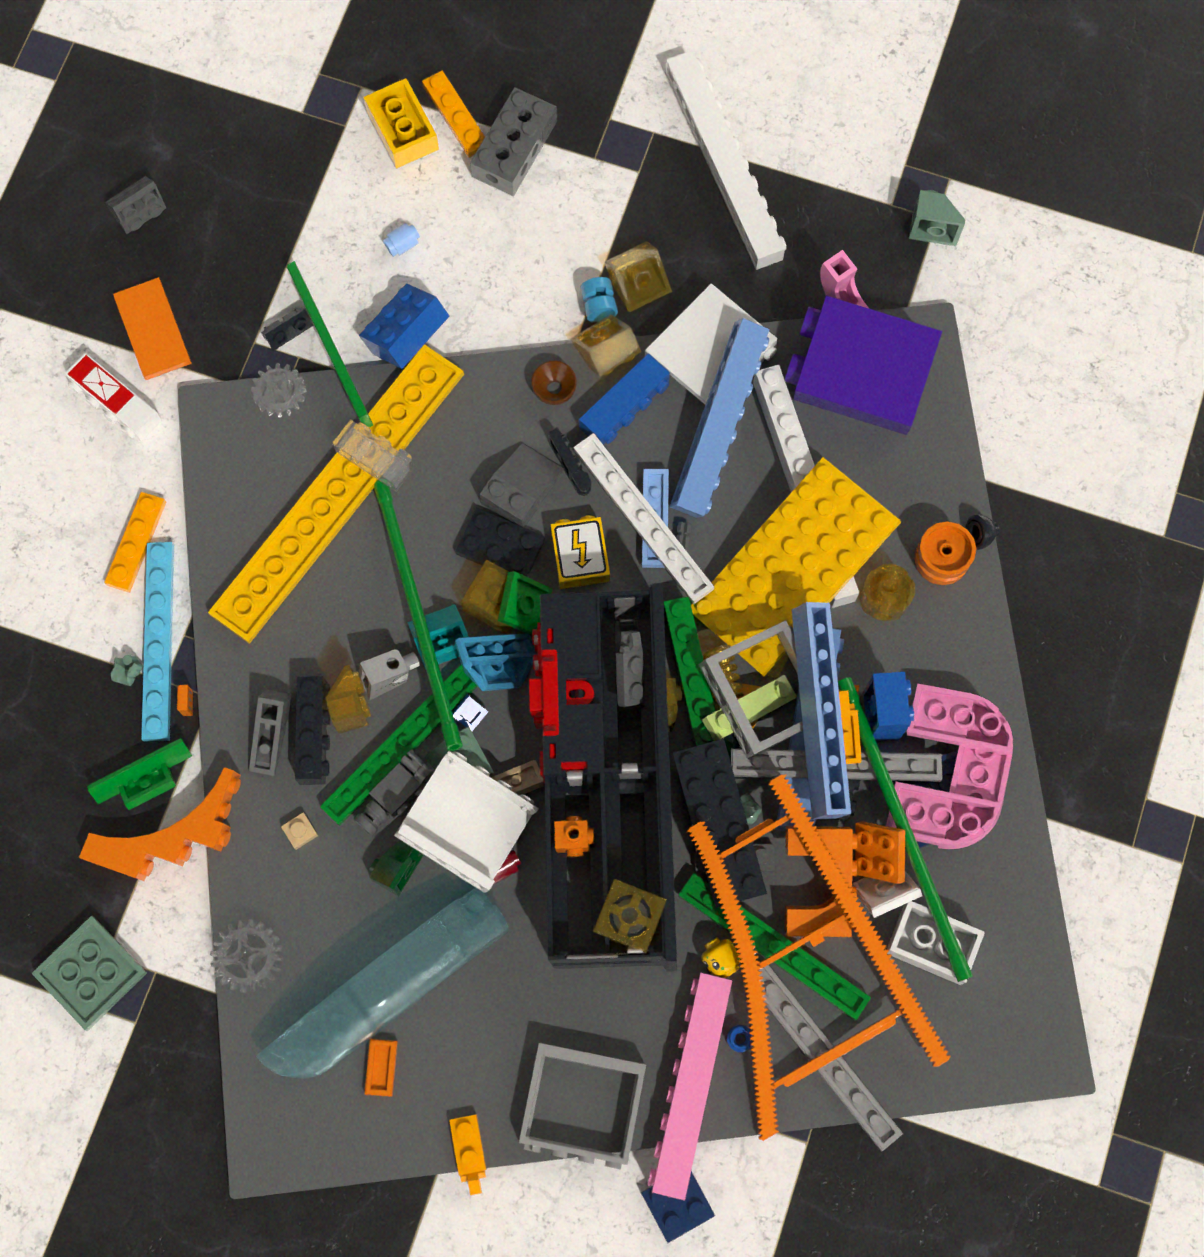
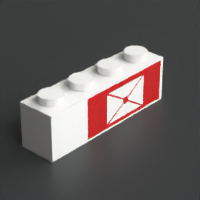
M84 353L65 372L70 381L68 383L69 387L77 394L83 392L87 396L85 398L86 401L95 409L98 407L102 408L105 411L103 415L113 424L116 421L123 426L121 430L131 439L135 436L142 442L162 421L152 407L87 353Z

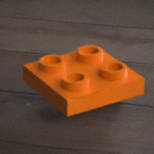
M864 821L855 823V833L857 834V849H855L857 875L895 884L905 882V830Z

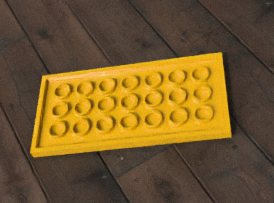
M822 457L711 582L714 590L691 605L693 615L729 647L785 620L788 626L793 628L792 609L805 602L830 603L898 527L901 521ZM775 635L738 653V655L762 676H765L786 651L779 637Z

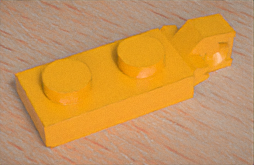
M840 690L839 699L846 764L861 763L858 710H855L854 703L849 704V691Z
M477 1115L451 1119L449 1121L461 1182L468 1181L470 1196L481 1194L480 1179L486 1178L485 1170L487 1169Z

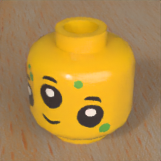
M716 937L704 945L706 951L701 955V959L712 976L727 978L740 969L738 966L740 962L738 960L741 958L737 957L739 953L736 952V948L730 940L724 939L720 941Z

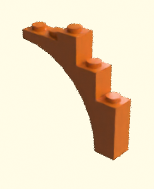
M224 767L215 786L203 802L186 817L163 830L132 838H110L89 833L79 858L145 881L146 876L148 877L153 870L154 857L183 867L184 862H187L192 854V842L221 852L223 847L227 846L231 837V832H229L231 827L222 823V821L230 813V801L233 794H236L240 788L241 780L239 778L241 775L234 770Z

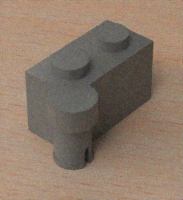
M414 750L407 752L408 757L412 761L404 755L400 761L401 763L369 793L393 819L398 815L402 817L411 808L410 803L416 797H419L435 771V768L429 762L425 763Z

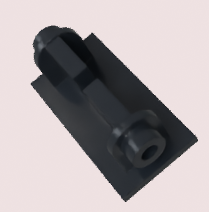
M296 307L293 311L282 317L284 321L281 323L277 320L268 327H264V331L261 334L268 341L273 351L314 326L305 308L300 307L298 309Z

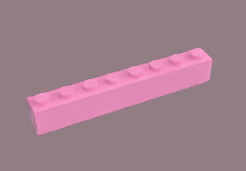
M700 973L699 979L693 978L690 994L695 995L693 1006L687 1005L684 1021L689 1022L687 1033L681 1032L678 1048L683 1049L681 1060L675 1059L672 1075L677 1076L675 1087L669 1086L666 1102L671 1103L669 1114L663 1113L660 1130L665 1131L663 1142L657 1141L654 1157L659 1158L657 1169H651L648 1186H653L652 1193L685 1200L732 980Z

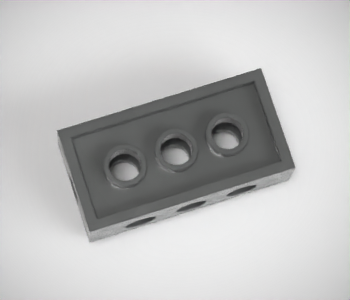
M514 87L470 162L472 177L514 197L557 123V106Z

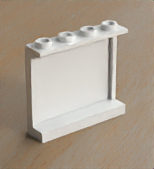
M710 284L645 350V356L649 353L670 372V375L706 405L734 322L745 318L758 325L761 324L713 284ZM770 332L767 336L769 338L768 346L759 358L761 363L765 359L767 361L770 360L777 351L776 343L778 338Z

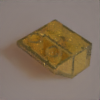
M350 665L344 666L326 696L332 723L339 734L368 726L367 717H371L368 702H366L365 696L360 694L365 692L361 677H359L358 671L353 672Z

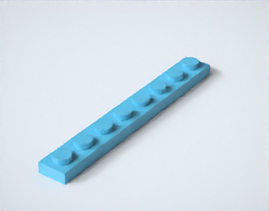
M172 542L147 543L142 740L144 742L170 741L174 544Z

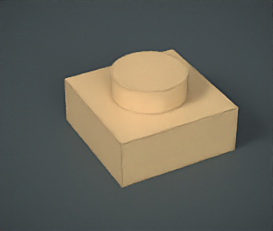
M304 812L281 826L295 850L318 836Z

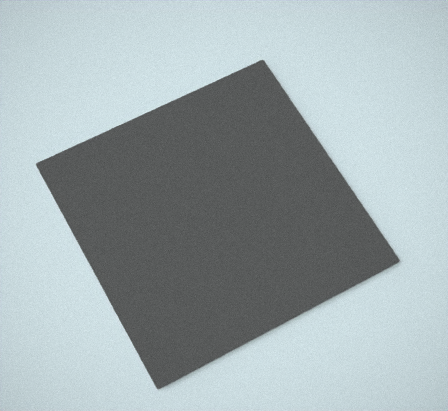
M940 303L876 310L942 331L912 427L907 435L794 400V394L797 386L786 383L814 465L824 457L901 521L898 527L854 575L859 590L856 601L835 608L830 606L832 628L841 630L840 638L844 639L842 654L837 653L836 663H840L837 679L840 681L851 677L854 685H859L858 696L863 711L862 692L872 675L877 673L905 672L906 680L909 679L911 683V695H908L909 705H913L917 684L981 696L999 708L1000 713L1008 721L1013 737V754L1001 813L992 830L980 841L967 847L941 849L938 848V845L931 844L920 848L946 915L985 932L971 968L973 977L967 979L966 983L959 985L893 956L890 957V959H894L893 964H897L896 968L900 969L898 973L903 974L901 978L906 979L904 983L907 982V987L911 988L910 992L914 993L912 997L917 998L915 1002L920 1003L921 1011L925 1012L924 1016H927V1021L931 1022L929 1026L934 1027L933 1030L937 1032L935 1035L939 1036L938 1040H941V1045L945 1046L943 1050H947V1054L951 1056L949 1061L940 1066H932L933 1062L929 1061L930 1057H927V1052L923 1051L925 1047L920 1046L922 1042L917 1041L919 1038L915 1037L916 1033H913V1028L909 1027L911 1023L906 1022L908 1018H904L905 1013L895 1018V1025L841 1057L891 1119L1090 1095L1096 1090L996 537L988 547L980 550L976 549L975 559L960 580L953 584L938 585L929 582L917 570L914 559L916 548L928 528L936 523L948 521L960 524L965 528L968 518L972 515H984L992 520L954 306L952 303ZM805 318L760 323L763 327L770 329L769 332L778 339L776 353L770 360L767 361L765 359L761 363L759 370L779 365L785 380L793 353L804 357L807 356L812 339L800 335ZM661 334L444 357L462 369L464 376L381 478V480H387L390 487L394 510L424 615L455 604L469 637L526 634L498 621L507 576L456 555L455 552L476 507L503 518L481 504L480 493L493 474L522 443L562 467L548 443L549 432L556 428L561 435L564 434L570 443V448L568 449L572 456L577 455L573 447L588 437L579 429V419L645 357V350ZM409 362L403 369L391 363L347 368L368 413ZM545 362H564L573 369L576 375L577 386L575 392L563 404H546L540 401L533 392V373ZM336 369L181 386L178 393L204 799L215 786L224 767L234 770L241 775L239 778L241 780L240 788L236 794H233L230 801V813L222 821V823L231 827L229 843L226 847H223L221 852L208 848L230 1197L232 1199H241L458 1172L449 1120L477 1115L486 1168L578 1157L579 1155L571 1153L567 1154V1158L552 1156V1149L542 1147L540 1153L524 1150L525 1144L519 1143L539 1043L646 1064L630 1151L656 1148L657 1141L663 1142L665 1133L664 1130H660L663 1113L669 1114L671 1103L666 1102L669 1086L675 1087L677 1076L672 1075L675 1059L681 1060L683 1049L678 1048L681 1032L687 1033L689 1022L684 1021L687 1005L693 1006L695 995L690 994L693 978L699 979L700 973L711 975L701 959V955L706 951L704 945L716 937L720 941L728 939L732 943L736 939L731 938L732 934L678 897L693 873L708 884L709 882L706 872H695L694 844L696 841H692L694 836H689L692 832H687L693 825L673 756L674 752L692 748L694 744L665 617L677 971L667 972L664 966L555 969L548 961L545 786L523 794L534 801L533 805L539 809L536 813L532 814L511 851H515L521 862L517 866L519 871L495 883L485 893L424 855L398 897L373 882L369 878L371 875L369 869L376 858L380 860L382 855L400 840L394 835L410 809L402 817L398 815L393 819L390 816L385 823H381L378 826V831L371 836L353 819L358 813H362L366 809V804L371 799L377 803L371 795L340 826L320 808L433 693L427 671L407 623L412 621V617L375 490L373 489L250 644L208 614V611L361 423ZM670 375L668 388L662 394L657 393L652 398V403L644 411L640 409L634 415L635 419L627 427L623 426L617 431L616 438L611 443H605L603 446L642 495L643 469H669L668 528L676 537L678 535L677 527L679 522L691 524L688 554L709 581L712 582L789 496L791 491L753 384L752 392L748 398H745L743 407H745L743 417L740 421H737L735 430H737L735 440L732 444H729L727 450L729 454L727 463L723 468L721 467L718 475L720 477L719 486L711 495L712 506L710 511L703 517L695 518L670 508L705 408L703 402ZM552 382L547 387V390L552 394H557L562 389V386L557 382ZM580 458L579 460L582 465L580 470L587 472L592 481L590 486L591 492L585 496L579 495L565 471H563L525 526L526 529L545 536L544 544L528 578L552 588L551 594L650 590L652 584L663 583V603L664 601L687 597L666 568H642V537ZM589 515L595 516V518L601 517L610 570V582L560 589L551 524H555L556 521L561 519L576 521L580 520L581 517ZM693 615L703 660L730 648ZM634 620V624H620V621H616V653L620 651L621 632L638 631V620ZM394 649H398L402 657L414 652L420 666L409 670L407 682L369 701L358 679L360 663ZM786 652L765 676H762L738 654L719 662L735 696L738 683L764 686L783 675L787 678L795 694L797 695L798 674ZM459 657L439 664L443 682L461 665ZM533 664L525 681L519 688L482 691L477 687L469 695L488 711L472 733L495 776L533 760H536L540 769V751H543V729H536L534 718H532L530 713L529 679L540 678L536 677ZM323 676L327 684H330L331 697L327 700V709H330V725H327L326 735L330 736V750H326V760H329L330 773L329 776H326V785H299L295 780L297 677ZM266 689L291 694L289 717L275 776L249 771L258 697ZM711 690L715 711H718L720 705ZM797 698L758 719L753 731L759 742L792 727ZM617 699L619 764H641L643 762L641 704L623 707L619 706ZM454 718L459 732L464 730L466 727ZM442 724L414 751L425 763H427L425 756L444 741L441 729ZM907 730L898 741L876 742L882 753L942 754L943 756L959 749V745L907 735ZM790 737L765 750H788ZM860 739L861 752H866ZM774 777L735 779L740 796L748 792L752 796L753 801L757 802L762 809L757 820L752 825L748 824L749 830L767 819L777 820L780 799H776L778 795H774L776 790H771L773 785H768ZM860 780L858 791H853L852 800L856 801L854 816L849 815L847 821L816 819L815 826L850 827L853 829V833H855V823L861 821L886 826L889 808L878 781ZM644 793L621 794L623 896H637L640 893L643 895L642 899L648 905ZM589 795L565 796L566 817H582V820L588 821L590 828ZM416 797V798L410 803L411 808H412V806L414 805V803H415V801L417 800L418 797ZM304 812L318 836L295 850L281 826ZM774 828L753 841V844H774L775 871L761 872L767 894L743 900L737 904L791 942H795L803 936H787L785 934V906H816L823 904L833 896V889H829L831 884H826L828 880H824L825 875H821L822 870H818L820 865L816 866L815 863L817 861H812L814 856H788L785 853L786 831L775 830ZM574 834L571 836V839H576L579 835ZM589 844V852H583V856H567L569 947L593 946L591 852ZM855 849L852 851V860H855ZM905 850V871L918 885L922 893L921 897L912 900V902L929 908ZM860 875L852 876V883L865 877ZM861 902L859 907H864L862 911H866L865 916H869L867 921H872L871 925L875 926L873 930L878 931L876 935L881 936L879 940H883L882 944H885V949H887L904 904L874 918ZM852 930V937H823L825 941L815 947L808 941L800 946V948L871 997L856 1021L774 963L769 964L833 1046L838 1045L899 1009V1004L895 1003L897 999H893L894 994H890L892 989H887L888 985L884 984L886 980H882L883 975H879L880 970H876L878 965H873L874 961L870 960L872 956H868L869 951H865L867 946H862L863 942L859 941L861 937H857L858 932H854V930ZM649 931L641 938L633 940L626 938L624 945L649 944ZM757 952L756 954H754V955H758V956H759V957L756 959V960H758V961H762V960L766 959L764 956H762V955H761L760 953H758V952ZM740 967L738 971L725 978L732 980L698 1142L761 1135L758 1133L760 1129L757 1125L760 1123L757 1122L759 1117L756 1114L759 1112L756 1111L758 1106L755 1104L758 1101L755 1100L757 1095L754 1093L757 1091L754 1089V1086L757 1084L753 1082L756 1080L753 1078V1075L756 1073L752 1071L755 1069L752 1067V1064L755 1063L752 1061L754 1057L751 1056V1053L754 1051L750 1048L745 1052H736L727 1043V1034L732 1027L745 1025L749 1028L751 1025L748 1020L752 1019L748 1017L750 1014L747 1011L750 1009L747 1007L749 1002H746L748 997L745 996L748 992H745L747 987H744L746 982H743L744 978L742 975L744 972H741L743 967ZM767 1010L765 1013H768V1016L765 1018L769 1019L766 1023L769 1024V1027L766 1029L770 1030L767 1035L771 1037L767 1040L771 1041L768 1046L772 1048L768 1051L772 1052L769 1057H772L770 1062L773 1065L770 1068H773L771 1073L774 1074V1077L771 1079L776 1081L809 1060L772 1013ZM737 1034L735 1036L736 1042L743 1044L745 1036ZM370 1039L398 1041L393 1097L365 1095ZM545 1057L530 1136L609 1153L621 1152L635 1075ZM817 1070L789 1087L782 1084L774 1089L775 1094L773 1095L776 1099L773 1101L776 1102L774 1106L777 1108L774 1112L777 1113L775 1118L778 1119L775 1123L778 1124L776 1129L779 1132L858 1123Z

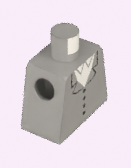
M394 649L361 662L358 679L370 701L407 682L409 670L420 666L414 652L402 657L399 650Z

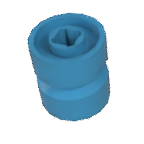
M596 277L582 283L581 293L585 302L586 316L589 321L603 322L612 319L618 314L615 298L612 297L613 288L609 278Z

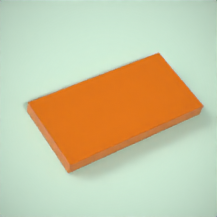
M159 277L113 294L145 381L192 364Z

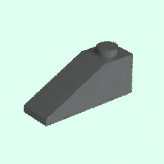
M266 689L258 697L249 766L250 772L275 776L289 717L290 693Z

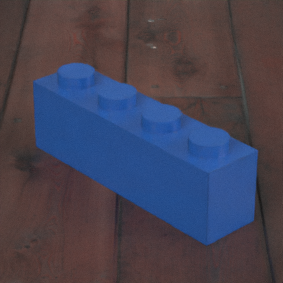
M648 353L579 419V429L588 437L594 433L603 445L611 443L616 438L617 431L620 428L629 426L635 419L634 415L640 409L642 411L647 409L652 403V398L657 393L662 394L668 388L670 372Z

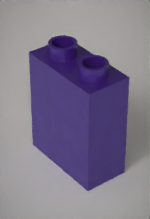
M826 295L822 310L808 307L800 335L810 338L812 341L806 357L793 353L785 382L797 386L794 394V400L907 435L912 427L942 331Z

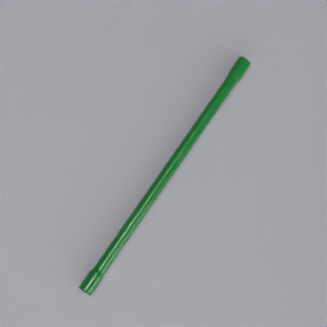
M384 479L378 480L374 484V490L378 504L381 506L437 706L445 744L448 751H455L460 749L463 744L457 724L453 718L394 510L392 494L388 481Z
M844 678L838 681L839 691L848 690L849 704L854 703L855 710H858L860 739L896 828L905 830V850L948 953L953 972L958 982L973 977L964 953L960 949L860 704L852 678Z

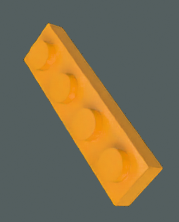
M443 71L422 81L424 89L468 158L472 157L483 142L484 134Z
M144 492L140 493L104 583L107 586L131 592L147 552V543L151 542L166 505L165 499Z

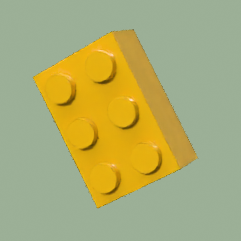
M407 78L363 97L366 112L396 169L439 150L437 135Z

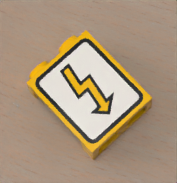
M589 515L581 517L580 520L576 521L561 519L556 521L555 524H551L560 589L610 582V570L601 517L595 518V516Z

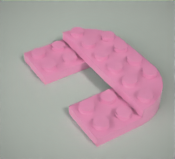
M917 684L913 702L914 721H911L907 729V735L959 745L949 792L900 782L895 783V790L916 841L938 845V848L941 849L967 847L984 838L995 826L1000 816L1013 754L1012 731L1008 721L1000 713L999 708L981 696ZM889 810L886 826L896 828Z

